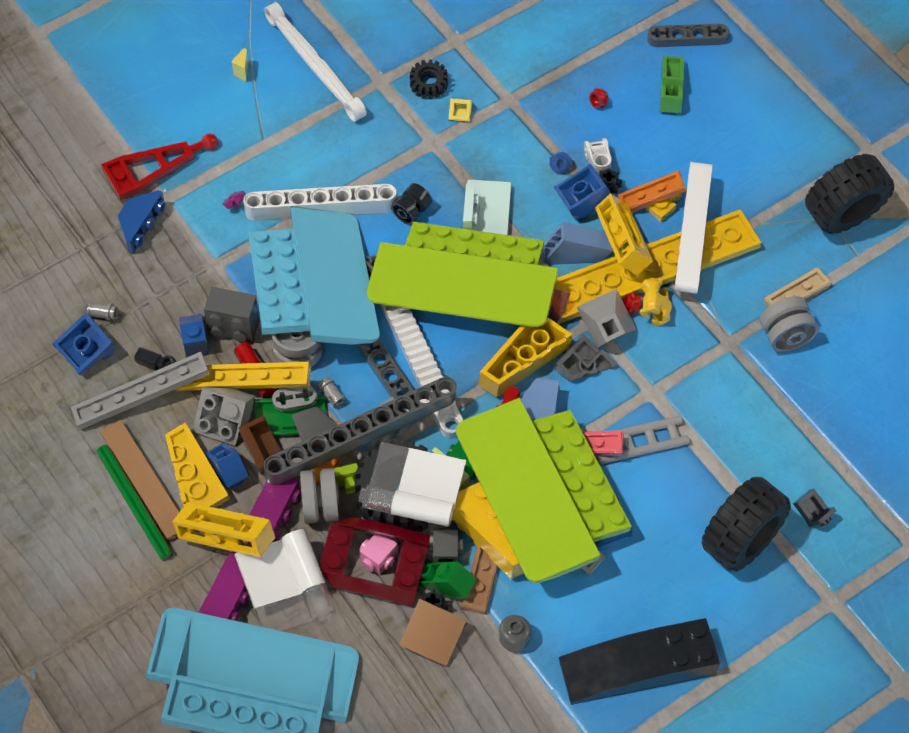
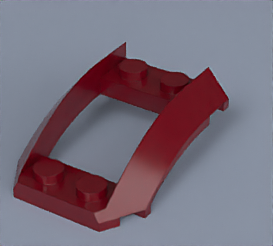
M351 517L330 523L319 567L323 578L334 589L356 592L412 607L417 595L416 591L427 548L430 546V536L385 523ZM354 530L403 541L391 586L342 575Z

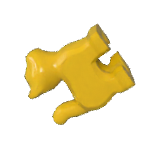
M652 277L645 279L641 287L645 296L643 298V309L640 310V314L644 317H649L650 312H652L653 319H651V323L655 326L669 322L672 304L669 300V289L664 287L659 293L663 282L662 277L658 279Z

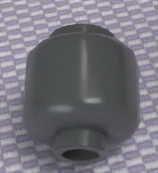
M519 615L506 617L499 626V641L501 645L511 652L525 649L531 640V626L529 622Z

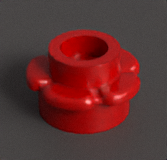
M595 88L589 94V101L594 108H604L607 105L609 97L603 89Z
M635 292L626 295L623 300L629 314L632 312L638 313L641 306V296L635 295Z

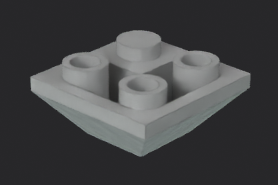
M617 289L577 307L597 348L637 330Z
M203 387L192 432L236 446L241 438L238 427L248 423L255 396L236 389Z

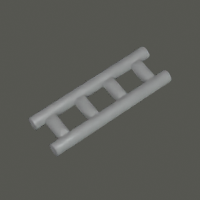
M679 415L614 430L623 431L626 449L623 450V456H597V461L599 465L689 445L690 440L688 435L680 437L676 426L683 424L682 418ZM667 428L671 439L657 442L654 431ZM645 433L648 444L635 447L631 436Z

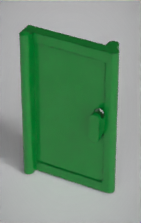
M310 396L297 398H304L305 401H309ZM317 396L316 403L309 408L319 407L325 413L326 397ZM272 398L254 400L255 419L265 416L273 436L299 435L298 430L295 429L296 425L292 415L309 408L280 412L274 408ZM280 398L277 402H281V405H286V401L290 399Z

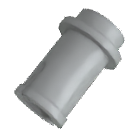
M90 302L87 314L90 317L104 318L111 322L116 320L118 316V307L112 303L102 305Z
M326 377L318 383V391L323 393L332 406L336 408L343 403L345 397L334 385L335 381Z

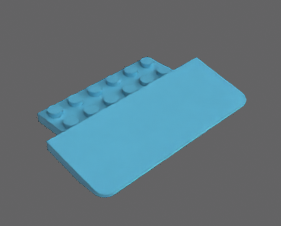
M290 207L293 229L248 232L262 335L310 331L311 341L350 345L373 343L379 339L380 332L374 303L367 298L369 276L358 221L353 215L343 212Z
M169 608L163 612L146 679L170 684L161 716V724L202 733H318L321 718L346 722L359 655L354 648L342 644L180 608Z

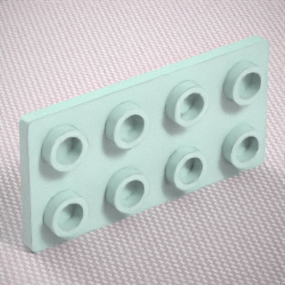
M468 180L465 191L463 229L507 235L511 183Z

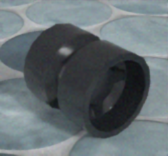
M412 183L403 192V195L399 196L391 205V210L401 222L412 225L420 217L421 213L432 204V197L424 187Z

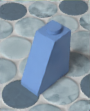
M561 222L544 242L543 263L547 265L598 263L611 254L612 246L605 231Z
M536 378L525 392L521 401L531 420L555 414L559 381L551 378Z

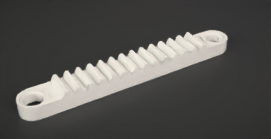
M380 304L419 388L442 378L441 371L438 369L436 361H434L433 354L430 353V348L427 347L426 340H424L423 334L420 332L415 318H413L412 311L409 308ZM441 390L442 393H450L449 390ZM454 401L450 406L432 413L443 436L451 439L457 438L456 429H447L446 423L454 421L459 424L463 421Z

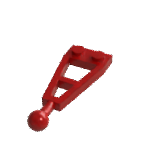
M207 133L202 137L201 141L192 145H188L184 141L123 155L102 163L101 167L119 200H123L140 193L194 159L195 152L203 149L214 150L218 146V138L212 133ZM184 153L169 163L164 158L165 156ZM155 159L160 168L136 182L127 165Z

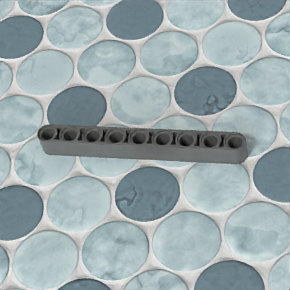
M450 377L439 378L268 457L264 462L266 481L272 485L286 482L299 476L300 471L312 470L450 406L456 398V382ZM446 389L449 390L450 393H442L441 390ZM422 399H427V400H429L430 402H429V403H422V402H420V400H422ZM407 409L409 410V412L401 413L399 412V410ZM381 418H384V419H387L388 421L385 422V423H381V422H379V421H377V420H378V419H381ZM359 428H364V429H366L367 431H366V432H363V433H360V432H357L356 430L359 429ZM343 438L345 439V441L339 443L336 442L335 439ZM315 448H322V449H324V451L319 452V453H318V452H314L313 450H314ZM294 458L302 459V461L298 463H295L291 460ZM272 468L281 469L279 472L276 473L270 472Z

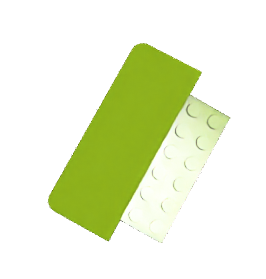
M413 222L405 245L380 242L367 288V298L376 304L529 327H541L547 322L557 281L558 268L539 265L544 249V240Z
M517 398L463 420L457 425L456 436L525 577L529 581L541 583L598 561L600 553L594 542L630 531L632 526L571 410L531 420L521 399Z

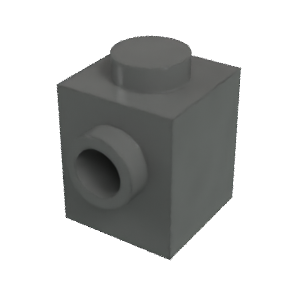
M450 528L433 530V563L458 562V554H463V539H458V530Z

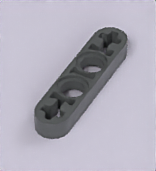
M724 24L653 26L648 30L647 41L653 47L722 45L728 40L729 29ZM696 32H700L704 36L701 38H697L693 34ZM674 33H680L683 35V37L678 39L673 37L672 35Z
M379 339L372 343V352L368 344H358L359 352L390 397L394 399L400 397L398 386H400L403 394L413 391L411 385ZM378 356L386 359L383 364H375L373 362L374 358ZM393 373L397 375V379L390 382L385 379V376Z

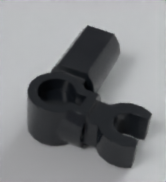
M142 347L138 348L134 356L136 363L155 370L176 362L172 356L162 357V355Z

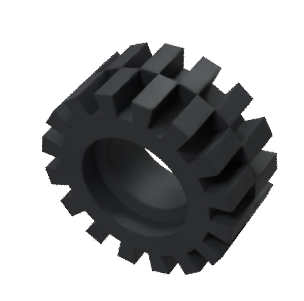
M429 59V63L421 60V65L417 62L410 72L411 91L415 92L417 97L421 94L422 99H425L426 96H429V99H433V95L438 98L440 93L443 95L448 85V72L443 64L439 66L438 61L432 63L431 59ZM432 76L437 81L432 84H426L421 81V78Z

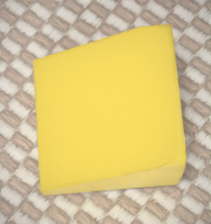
M245 48L232 61L234 76L243 81L247 80L248 55Z
M450 98L449 120L470 122L472 100Z

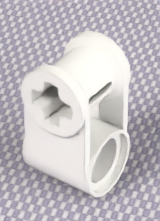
M603 138L602 141L591 143L584 141L585 158L588 164L591 163L598 175L600 170L611 169V156L607 139Z

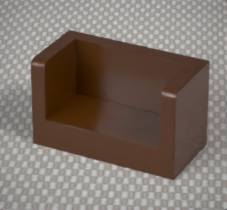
M261 416L238 427L240 435L260 475L264 473L265 460L281 451L267 424L265 416Z

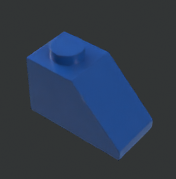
M202 314L179 318L186 358L199 352L202 355H208Z
M222 443L204 453L220 482L226 487H236L243 483V479L249 477L238 452L226 443Z

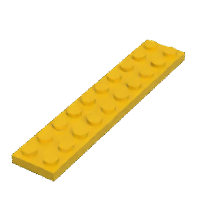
M741 209L706 222L700 271L761 248L762 242ZM681 232L646 244L653 262L638 275L621 266L616 256L558 277L550 307L558 323L561 324L581 316L577 309L578 306L612 290L617 289L621 299L624 300V297L632 292H635V295L643 293L641 287L645 279L651 277L658 279L662 277L663 282L661 285L676 280Z

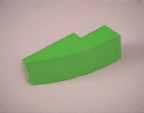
M663 56L660 112L681 113L684 57Z

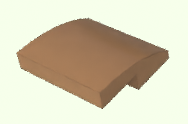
M419 599L399 645L447 667L467 620Z

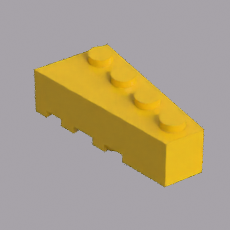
M547 318V322L541 327L521 325L480 371L478 385L497 398L508 387L516 385L570 348L573 334L550 318Z
M478 482L459 491L452 520L457 524V527L463 533L466 532L474 540V544L478 548H482L489 555V558L510 579L523 574L480 483Z

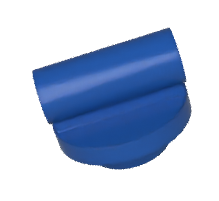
M557 152L552 157H549V166H551L554 172L563 174L571 168V157L567 153Z

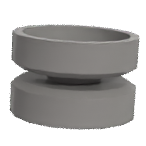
M796 296L781 299L773 303L761 314L759 321L765 333L768 334L767 338L774 351L788 352L798 349L813 340L818 334L819 327L813 315L810 314L811 310L804 298Z
M310 331L271 334L272 352L277 363L309 362L312 367L322 357L323 342L311 341Z
M334 468L321 470V484L316 485V477L313 470L300 471L305 524L318 522V508L323 507V515L326 522L339 521L338 483H335Z

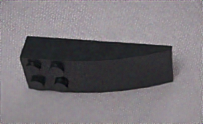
M706 618L629 634L559 657L570 705L715 676L720 665Z

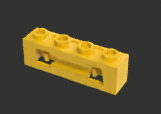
M610 193L595 207L618 263L633 274L638 275L653 262L629 206Z
M187 502L172 521L178 539L260 558L275 539L269 519ZM199 530L205 537L194 534ZM239 539L243 540L244 544L251 542L252 547L242 546Z

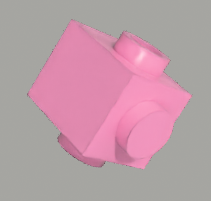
M376 534L370 540L366 539L359 549L362 566L369 572L374 571L378 575L385 569L389 570L395 562V557L398 555L396 542L388 537Z

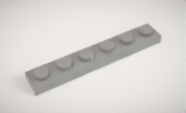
M199 352L71 407L76 424L81 430L208 376L210 372L202 353Z

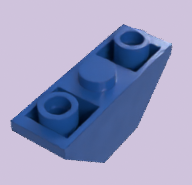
M157 190L128 199L118 214L120 229L129 253L134 254L136 249L142 246L148 230H152L155 219L164 211L166 203L162 191Z

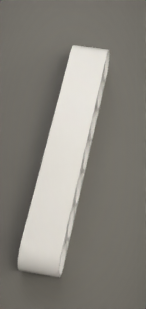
M690 162L674 291L696 294L698 292L712 164Z
M390 184L250 192L245 195L243 202L246 217L252 221L291 219L290 207L343 212L351 215L392 212L391 205L396 201L397 195L394 186Z

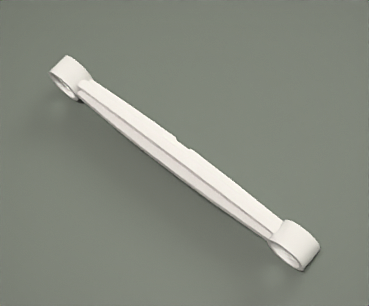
M274 2L265 7L264 13L268 22L272 26L279 28L311 70L344 105L349 118L356 122L365 117L367 113L362 101L358 97L353 98L326 62L318 56L314 48L285 18L281 6Z

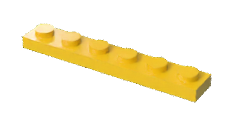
M309 362L207 365L210 375L175 390H202L203 387L227 389L309 387L311 364Z

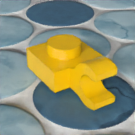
M679 194L648 206L645 210L662 222L676 210L677 204L675 202L682 195Z

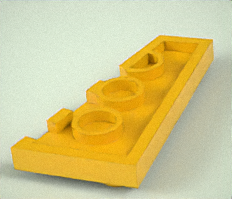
M186 422L166 433L165 437L183 505L185 506L187 502L216 508L230 500L229 495Z

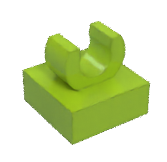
M357 463L334 468L335 483H338V487L344 486L346 494L355 492L354 481L358 468Z

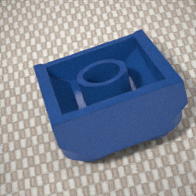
M591 163L562 183L554 186V189L571 215L577 219L584 218L596 210L595 207L610 194L609 189Z
M86 312L52 343L79 375L91 368L100 359L105 360L111 357L116 346L112 339Z

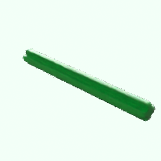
M102 445L98 447L97 454L159 558L161 560L170 558L172 556L170 547L109 446Z

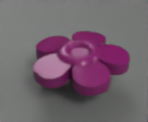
M244 191L232 193L229 198L224 200L223 205L227 209H231L234 205L239 207L246 193Z

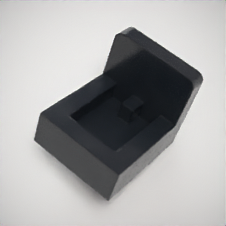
M810 489L793 503L809 527L817 525L822 527L832 520L831 516L837 511L834 507L828 508L815 489Z

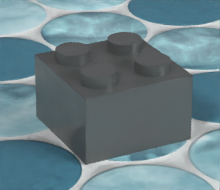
M211 287L204 308L208 334L218 338H232L239 342H253L260 321L256 295Z

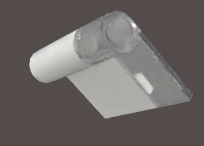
M381 442L370 484H367L366 488H361L359 502L366 509L449 527L466 460Z
M305 529L295 530L286 534L281 540L272 542L261 558L235 553V558L261 627L285 631L317 620L319 623H324L333 618L332 614L336 612Z

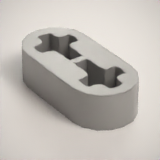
M312 386L282 388L274 392L272 396L274 408L280 412L309 408L317 401V393ZM305 391L308 392L309 395H313L309 397V401H305L304 398L297 397H302L303 392ZM284 395L286 399H290L286 401V405H281V402H277L280 400V396Z

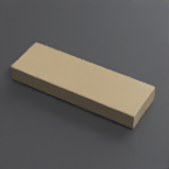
M816 267L765 297L763 303L769 307L781 299L796 296L802 297L807 301L828 289L832 282Z

